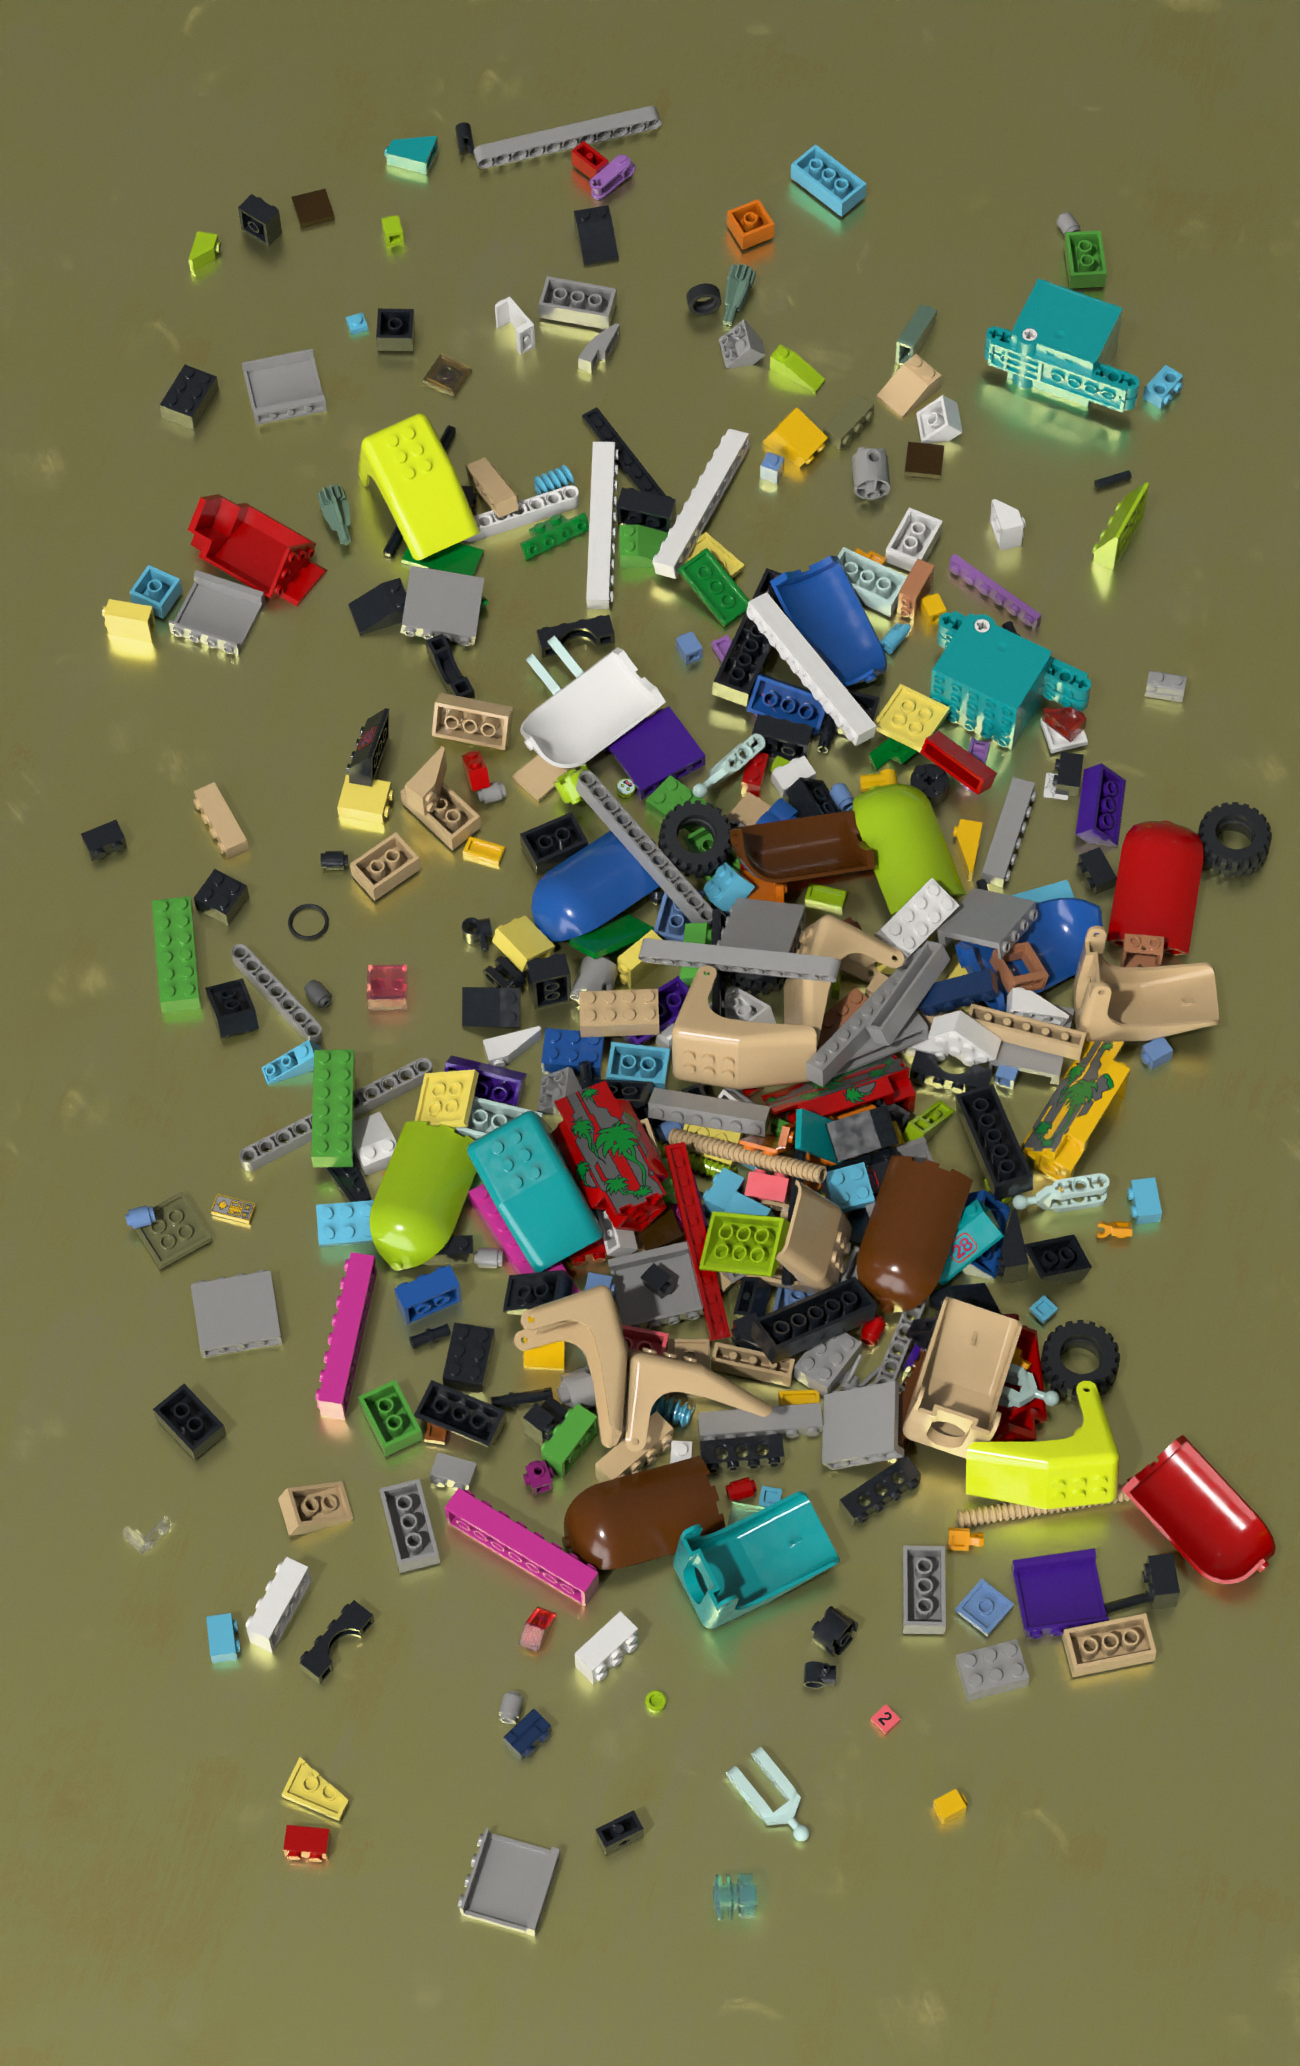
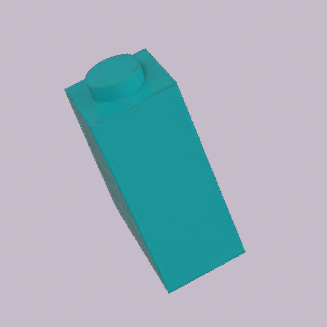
M437 136L392 140L384 153L387 164L427 174L438 150Z

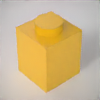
M939 593L929 594L921 598L920 609L928 626L937 624L940 615L947 613Z
M957 1789L935 1799L933 1802V1808L943 1825L965 1814L966 1805H968L965 1796L962 1793L959 1794Z

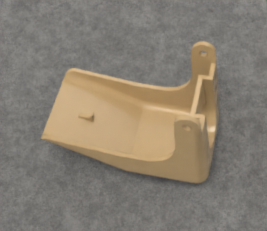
M824 915L805 928L799 937L795 951L796 954L836 958L841 961L839 970L866 983H870L878 973L877 966L873 964L877 961L893 969L899 968L904 963V955L901 951L833 915ZM892 956H896V962L892 960ZM868 971H872L873 976H869ZM786 978L784 984V1024L813 1027L817 1034V1047L831 982Z
M1093 926L1087 930L1073 983L1076 1030L1086 1032L1085 1042H1145L1220 1024L1215 970L1211 964L1194 963L1157 967L1114 966L1103 957L1107 936L1106 929L1102 926Z
M708 965L700 967L672 1028V1072L674 1077L681 1081L736 1090L812 1082L807 1079L806 1062L816 1053L817 1034L815 1029L806 1025L748 1022L717 1015L708 1004V998L716 980L717 971L714 967Z
M796 1180L795 1185L798 1187V1195L785 1246L776 1256V1260L780 1264L773 1277L746 1275V1277H759L774 1287L815 1294L838 1284L841 1273L844 1274L846 1269L845 1257L846 1254H849L851 1248L849 1241L852 1226L837 1204ZM762 1200V1205L772 1210L781 1211L780 1218L788 1220L789 1204ZM783 1266L794 1275L792 1286H785L781 1283Z
M599 1285L526 1310L521 1316V1324L525 1329L515 1334V1346L519 1350L527 1351L553 1342L566 1341L582 1350L587 1359L593 1382L601 1443L607 1448L615 1447L622 1434L629 1350L627 1342L624 1340L623 1326L621 1321H619L617 1304L613 1299L611 1290L605 1285ZM529 1317L534 1318L533 1323L528 1322ZM525 1337L527 1343H522L521 1338Z
M945 1297L903 1424V1434L905 1437L965 1459L968 1446L971 1443L990 1442L1002 1413L998 1411L996 1413L1022 1329V1322L951 1297Z
M644 1347L642 1351L631 1349L627 1357L623 1427L618 1442L620 1443L624 1439L623 1435L626 1433V1447L633 1452L641 1451L646 1444L651 1408L659 1397L669 1392H683L706 1397L762 1417L770 1415L773 1407L707 1367L697 1363L695 1358L683 1356L682 1359H678L677 1355L668 1352H662V1355H659L657 1351ZM634 1438H638L639 1440L637 1445H634L632 1443V1440Z

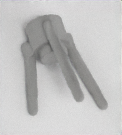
M859 1354L854 1365L840 1382L839 1387L843 1391L850 1390L851 1387H864L879 1372L881 1365L859 1384L860 1379L854 1375L862 1358V1354Z

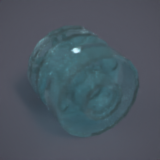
M738 1873L737 1883H732L730 1874H726V1884H722L721 1874H715L713 1902L718 1921L723 1920V1910H728L729 1920H732L734 1910H738L740 1919H755L757 1887L756 1884L753 1885V1873Z

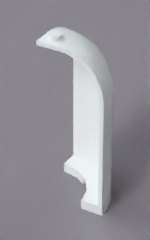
M617 647L532 711L522 723L520 732L526 740L524 743L530 751L534 750L546 762L560 768H573L589 761L666 703L656 686L645 677L641 678L637 675L638 669L625 651Z

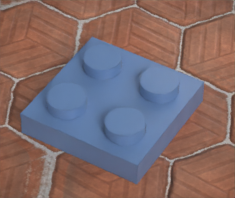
M981 1578L955 1608V1612L988 1637L1012 1610L1014 1603Z

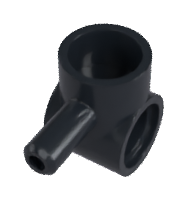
M473 917L467 918L462 923L463 939L470 944L480 941L482 952L489 950L487 938L493 937L490 918L479 920Z
M815 1661L805 1663V1687L814 1689L823 1688L824 1686L835 1687L836 1666Z

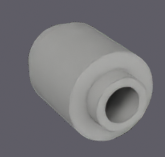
M1065 212L1059 215L1056 223L1064 235L1065 232H1081L1080 225L1071 213Z
M503 782L490 783L491 787L477 791L479 801H483L484 804L502 800V797H506Z
M479 1248L478 1252L475 1251L474 1264H478V1268L503 1267V1251L498 1250V1248Z
M508 1691V1693L503 1694L499 1710L500 1721L507 1724H516L524 1701L520 1697V1693Z

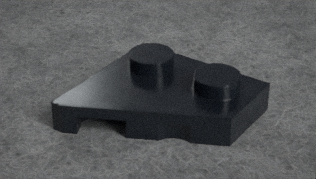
M938 1317L914 1319L905 1336L927 1352Z

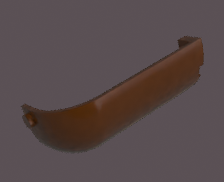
M854 811L822 814L729 829L731 844L741 864L750 874L766 882L784 883L876 869L873 849L857 838L860 833L856 825Z
M891 1156L857 1256L858 1280L876 1302L877 1306L881 1308L882 1312L893 1314L914 1309L925 1301L935 1289L942 1275L973 1182L971 1178L954 1169H951L949 1172L939 1168L940 1164L933 1161L924 1160V1163L913 1161L914 1158L910 1156Z
M696 1456L601 1482L585 1489L572 1501L565 1514V1537H562L564 1548L580 1559L579 1561L585 1565L588 1563L596 1569L604 1570L619 1569L674 1554L682 1532L693 1525L701 1524L703 1529L700 1536L725 1528L724 1516L722 1513L719 1514L716 1504L717 1501H720L715 1485L711 1486L707 1476H710V1472L701 1456Z

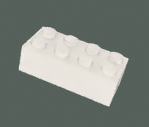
M931 878L875 936L901 951L904 955V960H906L955 911L959 904Z
M288 1557L285 1558L284 1562L278 1564L274 1580L268 1582L264 1598L258 1600L254 1616H250L246 1622L250 1643L273 1653L312 1582L309 1567Z

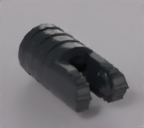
M466 122L457 124L455 130L459 153H463L465 146H467L468 153L474 154L470 124Z

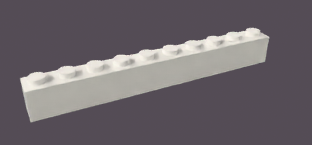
M728 429L727 433L722 436L719 447L714 450L711 461H708L706 465V470L700 475L698 484L692 489L689 500L685 501L681 514L677 515L673 528L669 529L668 537L662 542L660 551L653 558L656 574L674 579L677 578L679 574L678 568L686 562L751 446L748 433Z
M593 442L587 609H609V602H613V591H610V586H614V575H610L611 570H614V559H611V554H615V543H612V539H615L616 528L612 527V523H616V512H613V507L617 506V496H613L614 491H617V480H614V476H618V465H615V460H618L619 454L618 449H615V442Z
M766 592L750 600L746 611L749 619L753 620L759 631L768 638L770 645L777 649L780 657L790 665L792 672L799 676L802 684L808 687L813 697L821 703L824 711L830 714L835 724L843 730L846 738L857 746L874 737L876 724L770 595Z

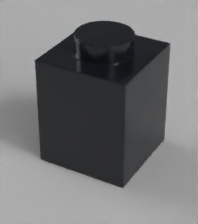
M655 1263L640 1277L643 1284L661 1299L668 1295L675 1285L671 1276Z

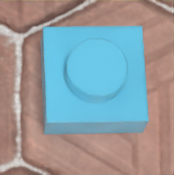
M363 312L346 317V323L351 335L368 331V325Z
M1044 1295L1029 1308V1311L1044 1324L1058 1312V1308Z
M762 1486L758 1508L764 1509L780 1501L783 1489Z

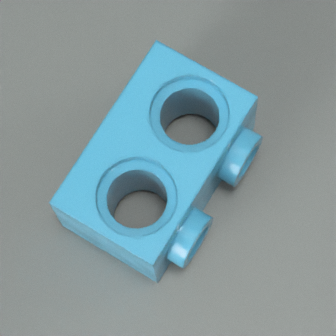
M1165 365L1144 387L1143 399L1159 409L1165 404L1168 405L1173 395L1181 391L1183 375Z

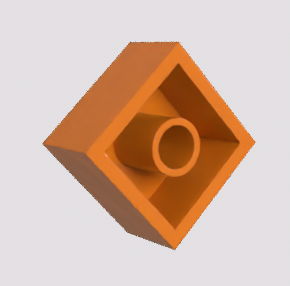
M759 199L727 211V226L742 250L774 238V223Z

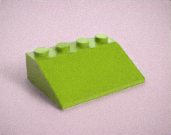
M1145 482L1125 496L1123 502L1118 503L1115 516L1112 515L1109 519V527L1107 530L1104 529L1102 531L1099 544L1096 543L1092 550L1094 562L1110 569L1115 568L1144 516L1149 483Z
M712 1211L699 1269L773 1277L780 1264L776 1260V1256L785 1246L790 1222L785 1218Z

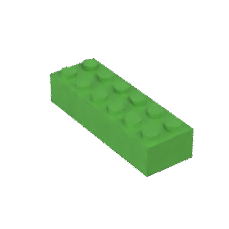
M191 897L152 900L159 998L162 1013L201 1009Z
M354 1049L314 1050L311 1149L313 1167H353Z

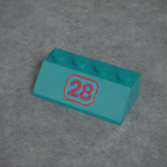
M978 1199L967 1206L962 1212L939 1280L942 1286L1004 1236L991 1210Z

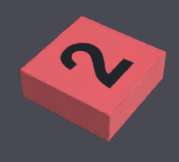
M886 1704L871 1717V1721L885 1735L901 1721Z

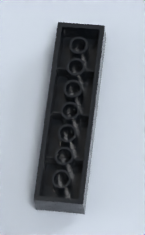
M766 568L752 599L767 592L784 612L770 583L771 580L782 573ZM745 613L717 672L711 693L745 707L749 703L759 674H762L774 648L770 645L768 638L759 631L754 621L749 619L747 613Z

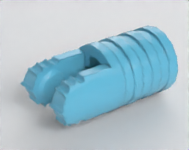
M896 623L880 641L884 652L892 654L910 632L911 625Z

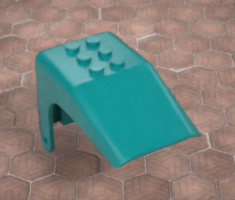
M527 1111L472 1141L467 1147V1153L498 1212L530 1267L536 1273L547 1269L599 1240L604 1234L556 1146L557 1142L552 1135V1128L537 1113Z
M798 1491L714 1533L700 1536L703 1529L701 1524L687 1528L680 1536L673 1559V1566L701 1623L706 1628L713 1629L777 1599L838 1564L840 1558L807 1494L803 1491Z

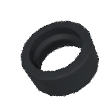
M704 283L696 285L686 294L688 309L696 315L711 314L721 306L720 291L713 284ZM710 297V299L706 301H697L701 298Z

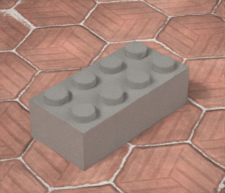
M547 276L539 301V318L607 329L610 327L617 304V289Z
M420 1479L380 1488L381 1501L399 1572L402 1573L440 1563Z
M903 1545V1634H945V1546Z

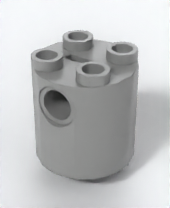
M858 448L857 453L852 457L854 493L856 496L867 500L884 497L890 491L889 465L886 450L883 448Z
M590 956L584 957L570 998L579 1003L580 991L613 990L619 974L617 965L605 956L593 959Z
M588 1366L561 1374V1384L557 1388V1393L561 1404L569 1409L574 1408L577 1403L585 1409L596 1406L593 1382Z

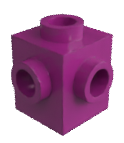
M539 1460L533 1461L528 1466H525L526 1474H523L526 1486L530 1485L533 1496L553 1490L551 1479L554 1478L551 1466L547 1467L545 1460L541 1462Z

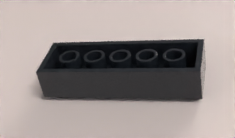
M991 1084L957 1094L956 1110L994 1200L997 1201L1033 1190V1175L994 1085Z
M854 1276L753 1320L750 1336L768 1360L774 1364L874 1320L877 1304Z

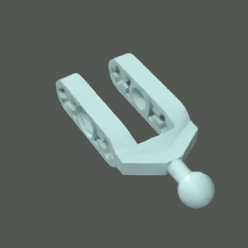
M555 635L547 641L576 678L584 673L583 669ZM533 653L526 658V661L553 695L562 689Z
M753 734L732 749L710 769L709 777L704 783H698L693 787L694 796L697 798L705 797L708 788L714 783H720L738 771L764 748V738L760 734ZM756 740L758 744L752 748L751 744ZM743 750L745 753L740 756L739 753ZM734 760L735 764L731 766L730 762Z
M1103 1173L1059 1179L1052 1185L1043 1188L1035 1196L1016 1195L1012 1200V1204L1017 1210H1023L1027 1205L1036 1204L1044 1210L1051 1209L1058 1213L1099 1207L1106 1202L1109 1178ZM1098 1180H1101V1183H1104L1103 1187H1100V1185L1097 1184ZM1081 1183L1086 1188L1076 1189L1075 1185ZM1059 1186H1061V1188L1064 1189V1191L1060 1192L1057 1189ZM1098 1194L1099 1196H1101V1199L1098 1200L1097 1197L1094 1196ZM1083 1197L1084 1200L1077 1203L1073 1198ZM1059 1200L1062 1202L1061 1206H1058L1055 1201Z
M1010 1364L1005 1382L1022 1387L1020 1392L1004 1386L998 1405L1020 1408L1034 1398L1044 1400L1048 1406L1058 1404L1060 1398L1057 1392L1054 1390L1047 1392L1037 1390L1033 1373L1027 1372L1019 1365Z
M761 1747L753 1751L751 1756L777 1790L788 1801L775 1812H772L767 1803L736 1766H733L726 1772L731 1783L767 1826L789 1824L793 1829V1836L796 1840L803 1842L809 1838V1828L799 1824L795 1819L801 1797Z

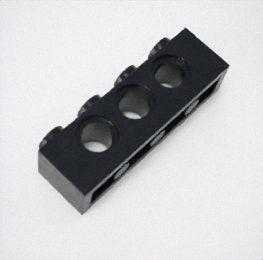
M782 1434L700 1441V1455L710 1473H716L719 1470L737 1471L740 1468L758 1469L760 1466L778 1467L784 1464L785 1456ZM765 1450L768 1453L766 1455H760L758 1454V1451ZM739 1452H745L747 1456L739 1457L737 1454ZM725 1454L727 1457L725 1459H719L717 1458V1455Z
M906 1455L839 1500V1508L853 1526L857 1523L862 1524L875 1511L876 1513L881 1512L886 1507V1504L899 1500L904 1492L907 1490L912 1491L918 1487L921 1473ZM899 1478L903 1482L901 1484H896L893 1482V1480ZM882 1489L886 1491V1494L879 1495L876 1491ZM865 1500L868 1501L870 1504L868 1506H862L859 1502Z

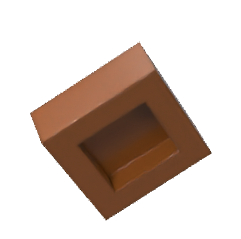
M427 1422L424 1441L445 1445L448 1430Z

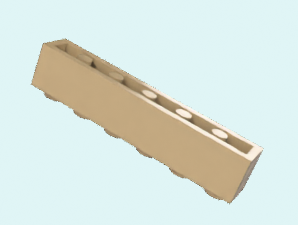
M975 1004L970 1006L968 1016L997 1035L1003 1042L1078 1061L1081 1059L1086 1032Z

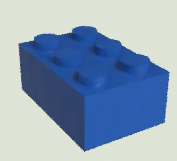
M546 1028L541 1061L542 1074H551L570 1067L575 1076L580 1077L578 1063L590 1061L592 1077L601 1078L605 1038L581 1037L580 1031Z
M450 1265L438 1267L434 1272L427 1275L422 1274L416 1280L409 1283H401L394 1289L397 1307L406 1325L462 1302L460 1284Z

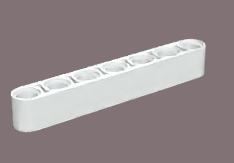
M569 485L517 502L519 510L501 518L493 510L476 515L474 518L480 533L463 540V542L471 543L575 509L579 505V491L577 487Z

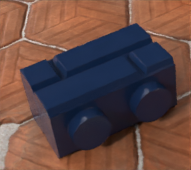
M532 1709L503 1737V1742L522 1760L525 1756L529 1758L536 1751L535 1747L540 1742L545 1743L551 1737L550 1732L552 1728L550 1723L535 1709Z

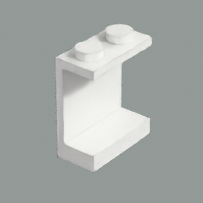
M510 296L500 300L495 305L496 327L499 329L508 323L515 327L516 348L519 354L522 355L535 347L534 324Z

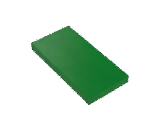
M457 543L422 560H415L407 546L402 557V563L474 576L483 557L484 550Z
M708 548L678 568L677 571L723 627L747 611L750 600Z
M626 915L571 939L570 946L593 959H597L640 940L649 931H654V927L631 915Z

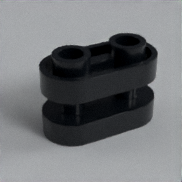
M498 957L494 961L495 969L492 966H488L483 970L485 978L494 987H513L514 985L522 987L526 984L525 973L519 969L517 970L508 957Z

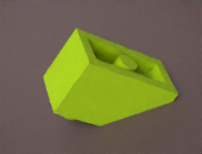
M197 231L189 256L190 270L194 271L216 259L217 252L220 253L221 242H219L218 234Z

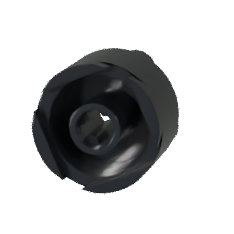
M924 764L915 767L911 774L910 785L920 789L929 799L932 808H935L946 799L949 780L947 773L939 766Z
M830 1606L826 1610L823 1619L813 1625L811 1629L814 1633L812 1642L833 1657H835V1653L840 1655L853 1640L850 1635L853 1631L857 1632L858 1622L838 1608Z

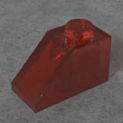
M1073 707L1045 708L1042 715V721L1069 742H1072L1086 727L1087 718L1082 712L1075 710Z
M537 1606L524 1624L519 1645L524 1646L527 1650L539 1652L547 1639L556 1618V1613Z

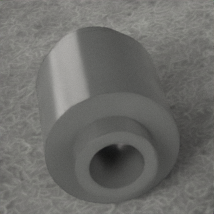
M314 979L305 985L304 991L306 996L318 1008H325L331 1003L332 994L320 981Z

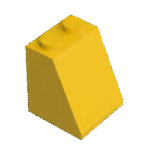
M796 407L762 443L800 467L804 463L809 464L814 458L812 454L815 451L819 453L824 448L825 444L823 442L828 437Z
M529 1317L528 1322L533 1323L534 1318ZM553 1342L524 1351V1368L564 1371L567 1342Z

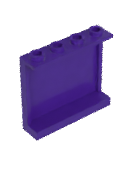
M669 706L659 709L648 718H644L605 748L606 752L610 751L636 786L637 795L641 800L650 796L670 775L679 780L705 766V754Z
M1095 1548L1012 1561L1011 1569L1025 1638L1039 1639L1043 1635L1050 1634L1052 1636L1063 1635L1064 1629L1109 1621V1616L1106 1615L1095 1561Z

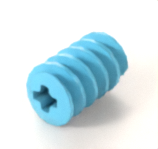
M561 465L560 469L556 467L554 472L549 470L547 475L542 473L541 477L535 476L534 488L537 495H541L542 493L549 492V490H555L556 487L558 489L562 488L563 484L564 486H569L568 482L574 485V479L568 467Z
M664 1394L653 1404L650 1416L657 1411L662 1417L665 1416L667 1422L673 1419V1425H677L680 1422V1427L685 1428L693 1417L696 1405L688 1409L689 1403L686 1402L682 1407L680 1399L674 1404L673 1397L671 1396L667 1401L666 1394Z

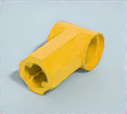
M893 769L882 770L879 774L860 775L861 792H865L876 785L898 784L897 773Z

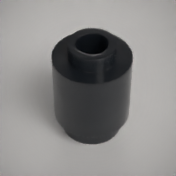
M325 851V853H321V869L345 870V866H348V854H344V851Z

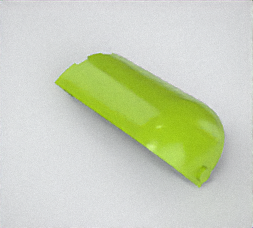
M908 784L876 785L854 798L853 811L856 825L864 843L873 849L876 868L874 872L891 915H895L931 878L954 900L966 895L932 805L920 789Z
M409 1121L404 1124L370 1211V1232L373 1243L381 1257L395 1271L417 1267L433 1258L445 1246L454 1231L476 1174V1169L467 1153V1147L474 1139L467 1135L463 1137L454 1133V1128L442 1124L439 1127L428 1125L427 1121Z

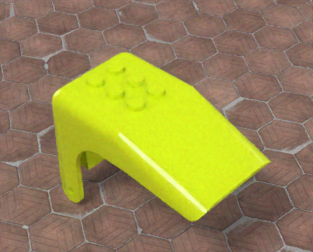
M415 414L370 434L362 440L358 462L359 478L365 487L369 486L370 476L374 479L415 560H422L480 533L455 469L430 420L425 414Z
M1082 1381L1077 1385L1076 1393L1084 1421L1082 1427L1076 1429L1074 1435L1069 1438L1038 1442L971 1443L966 1452V1494L1040 1509H1056L1113 1502L1117 1497L1120 1455L1096 1385L1091 1381Z

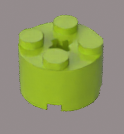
M586 764L580 765L581 769L579 770L575 768L570 769L556 778L558 781H553L564 803H571L573 805L582 800L576 791V784L582 771H590Z

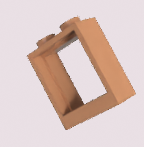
M917 559L899 590L897 613L911 619L916 617L920 609L921 598L928 595L933 586L935 565Z
M1125 933L1120 967L1161 966L1164 937Z
M1029 942L1014 944L1002 959H998V951L995 948L989 961L1008 993L1012 988L1022 987L1025 990L1035 991L1044 989L1049 975ZM1022 959L1030 973L1013 976L1005 962Z

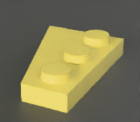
M299 1757L281 1794L283 1798L338 1821L341 1820L349 1804V1800L323 1779L301 1757Z

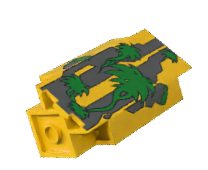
M1124 1041L1085 1042L1080 1061L1074 1060L1020 1146L1025 1156L1035 1160L1034 1170L1055 1181L1073 1177L1075 1165L1087 1148L1088 1138L1115 1095L1124 1099L1131 1069L1122 1062L1114 1061L1124 1045Z

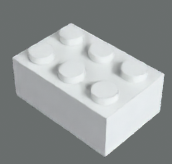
M908 508L886 548V562L907 571H911L917 559L926 562L942 533L943 521Z
M961 1010L934 1017L928 1038L935 1045L948 1051L951 1056L958 1058L966 1066L996 1060L1002 1040Z
M620 1611L575 1652L576 1668L592 1684L597 1680L599 1682L607 1676V1671L611 1667H617L622 1662V1657L625 1654L632 1653L638 1647V1628Z

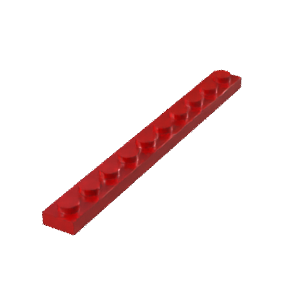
M685 1142L666 1145L664 1147L709 1339L710 1342L731 1337L716 1272L699 1269L707 1233Z

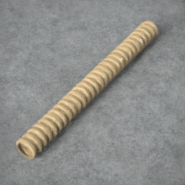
M673 1128L668 1136L670 1145L685 1142L687 1150L748 1164L749 1166L763 1168L776 1173L779 1172L780 1174L806 1179L819 1184L823 1183L827 1176V1169L823 1165L820 1166L819 1164L804 1162L803 1160L782 1155H766L760 1149H755V1151L746 1150L743 1148L744 1145L714 1139L713 1137Z
M1118 1484L1117 1497L1113 1501L1114 1504L1117 1501H1130V1498L1121 1490L1123 1486ZM1004 1502L1002 1505L998 1503L996 1506L992 1504L990 1507L984 1506L983 1508L977 1507V1509L971 1508V1510H958L957 1517L959 1526L964 1528L966 1525L971 1527L972 1524L977 1526L978 1523L983 1525L984 1522L990 1524V1521L996 1523L997 1520L1002 1522L1003 1519L1009 1521V1518L1015 1520V1517L1021 1519L1022 1516L1028 1518V1515L1034 1517L1035 1514L1040 1516L1041 1513L1047 1515V1512L1053 1514L1054 1511L1059 1513L1060 1510L1065 1512L1066 1509H1069V1511L1073 1508L1078 1510L1079 1507L1084 1509L1085 1506L1040 1509L1014 1503L1006 1504Z

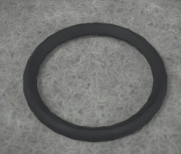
M303 904L296 907L288 919L291 933L303 940H312L320 937L325 933L329 925L326 911L315 904ZM315 908L325 918L324 927L315 935H300L292 926L294 915L301 909Z

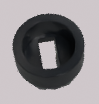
M664 892L650 893L651 902L657 905L659 900L661 905Z

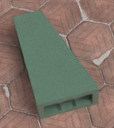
M922 304L919 306L897 340L896 364L903 365L915 354L919 356L937 321L936 309Z

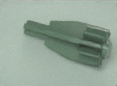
M738 263V266L736 264L730 266L724 304L726 311L723 318L724 325L732 326L736 312H740L748 297L750 287L753 286L756 271H752V267L749 268L747 265Z
M337 484L334 487L331 485L327 488L323 487V491H318L319 495H317L323 516L333 531L337 530L341 545L347 546L351 542L347 528L351 527L350 506L342 486L338 487Z

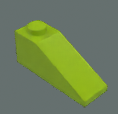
M779 345L770 356V370L815 394L825 382V378L797 353L782 345Z
M938 1100L908 1123L902 1135L904 1142L906 1143L923 1136L926 1142H928L950 1119L955 1110L943 1101Z

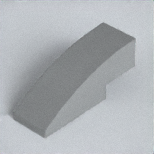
M616 323L608 327L587 344L578 357V369L592 373L598 360L606 362L620 336V324Z

